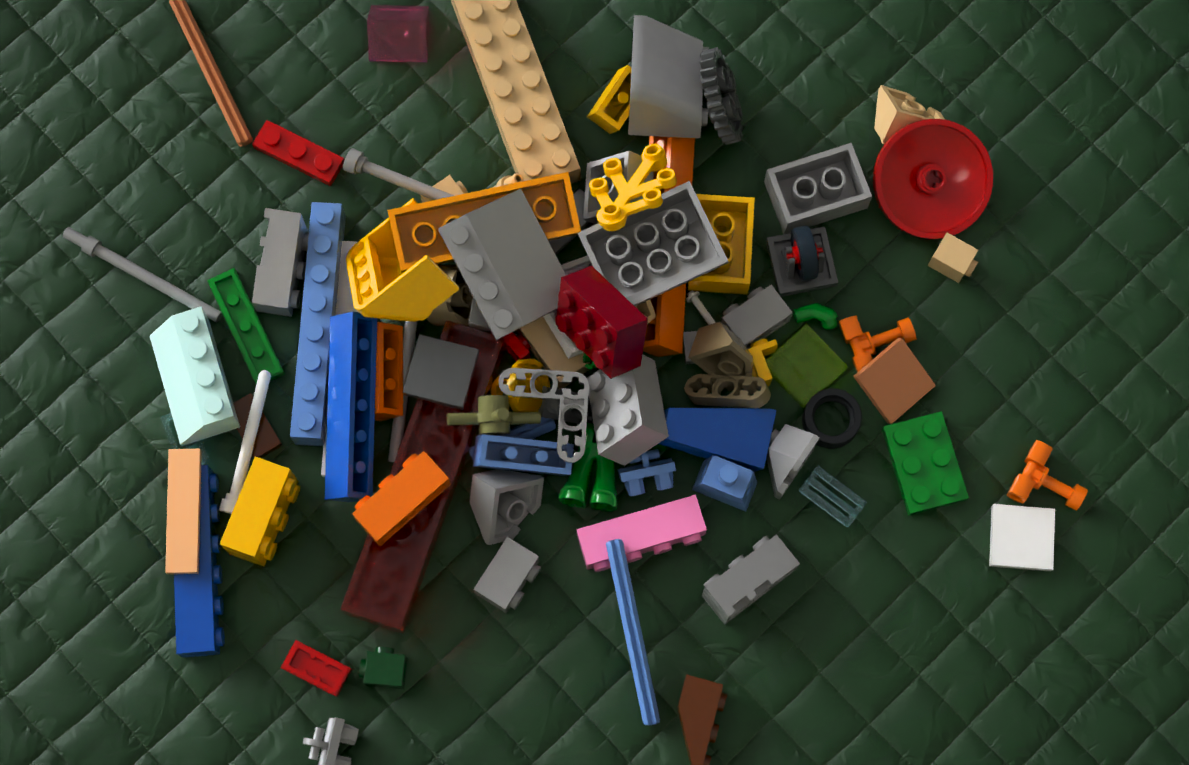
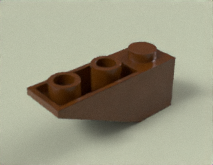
M686 674L677 710L690 765H710L711 755H707L706 752L709 742L715 743L719 724H715L714 720L717 711L723 712L727 694L722 693L723 684Z

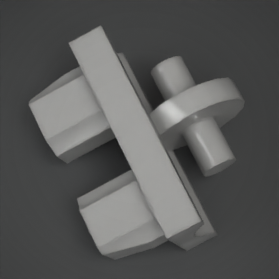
M329 718L324 741L322 739L325 729L318 727L315 728L313 739H303V745L311 746L308 759L318 761L321 749L318 765H351V758L337 755L339 743L355 745L359 729L345 724V719Z

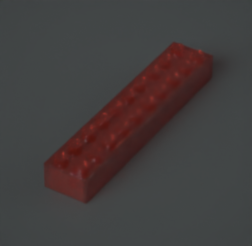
M447 320L440 340L479 349L464 409L461 410L417 399L390 474L397 475L403 469L402 464L406 459L415 453L419 455L425 451L448 476L451 485L381 547L369 534L367 535L340 609L345 615L404 634L478 425L448 426L447 413H478V397L490 394L492 383L495 380L506 349L504 338L496 341L492 334Z

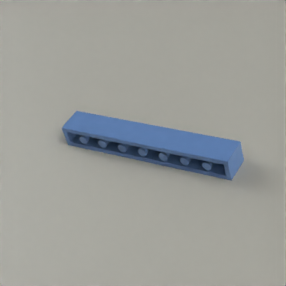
M312 202L290 429V438L295 445H324L328 404L330 316L336 314L342 241H344L346 220L345 211L340 203Z

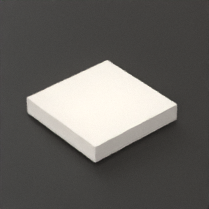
M993 504L991 506L989 566L1053 571L1055 509Z

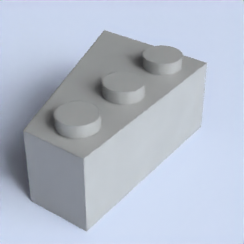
M265 208L264 217L268 219L269 224L266 237L261 236L260 246H264L261 263L257 265L252 304L256 312L292 317L293 309L298 308L301 292L297 290L299 279L304 280L306 262H303L308 247L309 231L301 213Z
M777 534L771 539L767 536L763 537L752 546L754 549L752 553L746 557L740 555L728 565L730 569L721 575L715 574L703 584L705 588L702 597L724 625L799 567L800 563Z

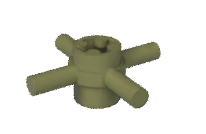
M507 395L478 397V413H447L448 426L479 425V435L510 434V424L541 423L540 411L509 412V397Z

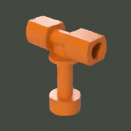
M856 315L839 321V327L845 343H850L854 353L852 361L856 372H859L873 360L872 355L876 354L875 348L891 343L897 338H902L905 343L917 340L909 317L897 321V328L871 336L869 331L862 332Z
M1036 440L1024 460L1026 466L1022 474L1019 473L1015 477L1007 496L1023 504L1027 500L1032 488L1038 490L1042 485L1066 498L1065 505L1077 511L1084 501L1088 489L1079 484L1072 488L1047 475L1049 468L1044 465L1053 448L1042 441Z

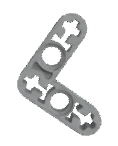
M508 368L504 370L498 381L499 388L505 395L560 400L557 454L564 462L574 463L580 460L584 455L589 396V382L586 376L572 371ZM510 374H516L517 380L526 381L525 374H532L530 380L531 393H525L526 386L517 385L515 391H510L509 386L503 383L504 379H509ZM540 376H548L553 382L552 389L547 393L538 392L535 388V380ZM556 376H563L562 383H571L572 378H578L579 384H584V389L578 390L577 395H572L571 389L561 388L562 395H556L558 387ZM574 408L582 414V421L579 425L572 427L565 423L564 414L567 410ZM562 429L570 432L582 431V436L575 435L574 439L575 446H580V452H575L572 458L567 457L566 451H562V445H567L569 435L562 436Z

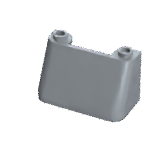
M634 15L628 135L700 138L701 126H707L708 109L702 108L703 87L700 78V70H702L700 55L702 51L708 50L709 47H703V40L644 15Z

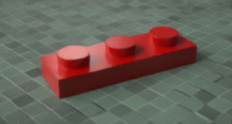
M268 120L265 121L252 143L254 149L330 187L345 161L343 157Z

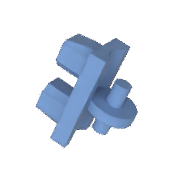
M655 449L646 451L630 462V464L637 462L642 464L617 469L621 482H624L628 495L636 496L645 493L642 478L654 476L657 490L673 488V471H676V467L672 458L649 462V460L660 458L659 450Z

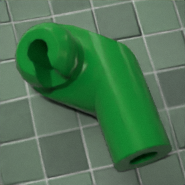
M813 303L793 309V316L797 324L816 319L821 321L822 327L826 330L833 329L838 325L836 311L822 304Z

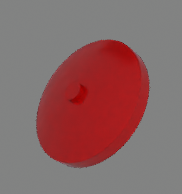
M925 119L902 127L886 141L878 154L874 166L873 188L881 211L894 226L912 236L939 239L944 238L947 232L955 235L964 231L980 217L992 193L993 168L985 146L969 129L950 120Z

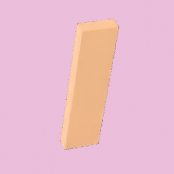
M200 448L168 450L165 573L167 575L199 574L202 450Z

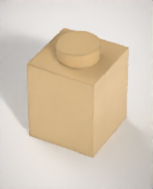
M947 232L928 266L959 283L964 275L970 277L978 264V261L974 260L978 249Z

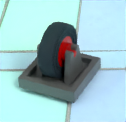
M801 226L792 229L791 233L766 238L777 292L781 297L838 285V278L825 227L810 229L808 226Z

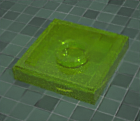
M808 324L803 326L765 360L771 375L803 409L814 394L826 389L848 369V366Z

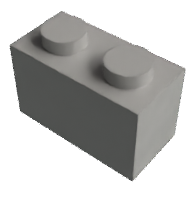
M772 284L765 289L758 287L747 296L749 300L740 306L735 303L723 312L724 316L721 323L738 336L747 349L751 348L750 345L766 338L791 320L792 311Z
M507 537L474 587V593L505 613L508 612L510 607L515 610L524 596L521 590L527 581L532 583L541 569L538 566L539 556Z

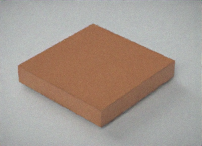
M897 338L853 376L884 420L889 424L895 422L936 386L902 338Z

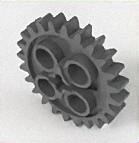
M718 47L704 50L700 55V65L702 68L700 70V78L704 96L707 98L710 120L714 124L715 130H718V136L725 145L742 141L743 126L741 121H743V113L739 97L736 94L737 89L733 72L729 68V64L726 63L721 49L719 50Z

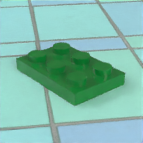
M942 411L883 426L882 432L908 516L969 499Z

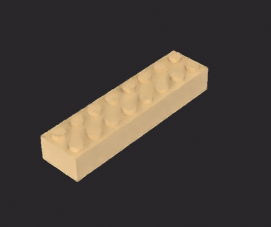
M451 0L515 173L521 174L523 181L568 172L571 184L581 181V168L517 1Z

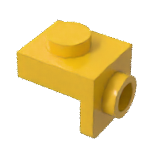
M761 339L750 345L751 348L748 349L753 356L752 377H760L764 379L767 386H770L772 376L764 356L775 353L778 343L776 339L769 342L767 339Z

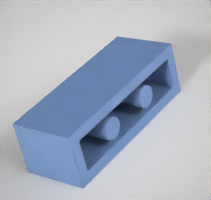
M486 434L476 436L473 467L558 476L571 475L572 463L564 462L557 454V442ZM574 444L562 445V451H566L567 457L572 458Z

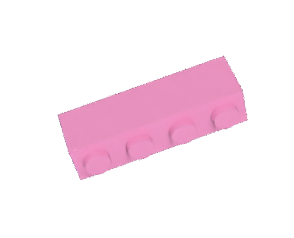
M692 495L579 528L576 531L587 570L594 568L595 572H600L611 568L606 548V542L610 540L622 539L627 563L642 559V554L654 551L656 555L672 550L671 545L683 542L684 546L702 541L701 536L706 534L707 529L697 497Z

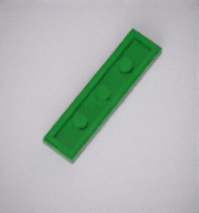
M235 268L207 280L255 383L257 384L259 373L262 370L270 372V381L285 375Z

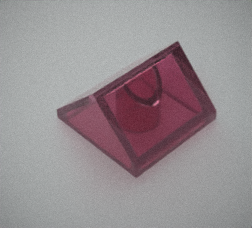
M371 5L367 18L369 61L427 62L429 6Z

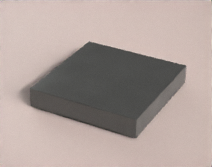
M419 334L404 385L403 395L463 410L478 359L479 349Z

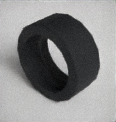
M837 388L823 389L814 394L806 404L802 417L804 431L820 437L816 445L827 449L841 448L850 443L858 433L862 422L861 407L854 396L845 390ZM825 402H838L849 412V427L840 435H825L815 425V411Z

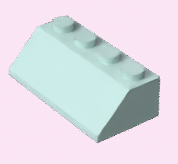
M202 306L172 315L150 335L179 442L181 446L234 430L239 428L240 424L211 325Z

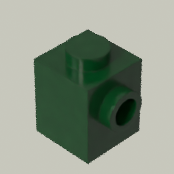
M376 647L375 652L367 651V658L361 659L359 677L364 678L366 686L404 690L408 661L406 655L394 654L395 649L388 647Z

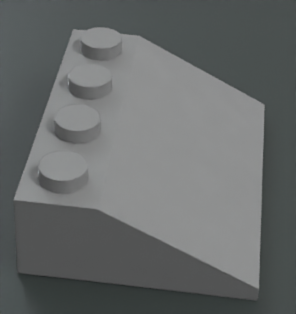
M690 181L662 193L663 203L660 207L646 209L629 215L625 226L620 230L607 231L598 223L578 233L592 266L634 306L729 263Z
M521 188L438 228L444 243L496 341L558 309L561 277L566 276Z

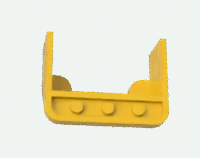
M412 198L402 207L418 204V202ZM389 217L358 241L346 256L353 305L363 317L411 322L422 321L428 318L436 307L459 290V286L427 255L405 272L400 271Z

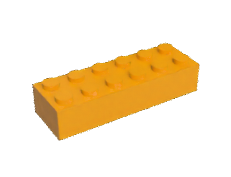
M569 173L555 174L387 210L400 271L405 272L425 255L437 265L453 262L454 260L438 228L520 188L548 241L578 235L581 232Z

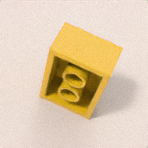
M696 194L729 263L689 281L688 291L747 295L751 278L755 198Z
M258 457L254 458L220 541V545L230 555L265 567L267 560L271 561L277 549L275 539L279 531H284L289 519V515L286 514L290 502L295 503L300 492V486L297 485L299 481L291 469Z

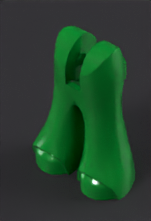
M587 422L584 455L580 460L574 462L571 475H569L561 489L558 500L571 507L586 508L593 462L597 461L590 507L597 511H615L618 504L615 486V462L598 455L594 424Z

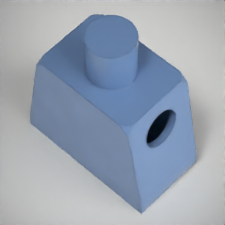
M712 455L703 461L692 490L746 512L756 488L757 480L752 470Z

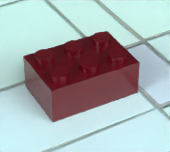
M592 265L561 277L556 316L558 329L565 333L575 343L577 348L583 351L594 362L595 366L601 369L610 379L640 367L648 318Z

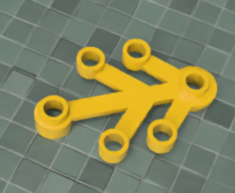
M650 144L644 148L642 163L628 183L622 174L623 169L619 159L611 158L603 163L605 175L611 178L619 194L614 202H612L608 195L609 188L606 179L595 178L590 181L591 195L597 198L601 206L596 217L603 229L607 231L620 230L625 226L629 215L646 209L660 207L663 203L660 189H669L676 185L677 180L674 170L669 168L663 169L667 165L665 150L660 145ZM659 171L657 179L643 183L650 172ZM643 196L642 200L629 203L632 199Z

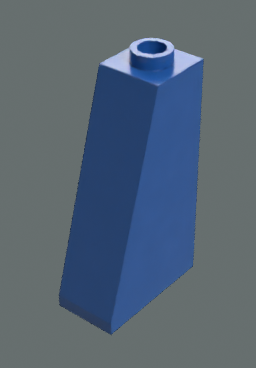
M668 408L664 410L669 437L658 444L706 459L712 455L718 456L756 472L764 469L777 410L759 408Z

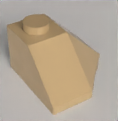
M880 85L874 129L883 144L895 132L908 124L925 119L945 120L941 112L932 107H928L926 111L925 107L916 102V98L907 92Z

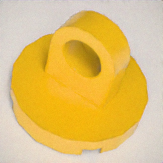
M521 359L515 362L511 368L541 369L544 367L536 359ZM510 374V378L504 379L503 383L509 386L510 391H515L517 385L526 386L524 392L531 393L530 380L532 374H525L526 381L517 380L516 374ZM500 376L492 383L491 395H503L499 388L498 380ZM540 376L535 380V388L538 392L542 393L543 386L550 387L548 376ZM508 396L509 406L513 412H535L539 410L542 399Z

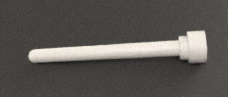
M262 370L258 376L230 493H226L225 499H221L219 508L221 512L232 514L246 480L271 379V374L267 370Z

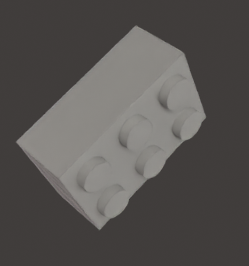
M852 143L767 169L764 179L783 234L791 233V230L796 227H811L867 209L872 199V194Z
M642 355L640 367L610 379L601 369L587 377L598 455L625 466L669 437L655 360Z

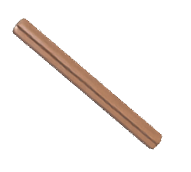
M169 0L238 146L244 147L252 143L253 138L186 0Z

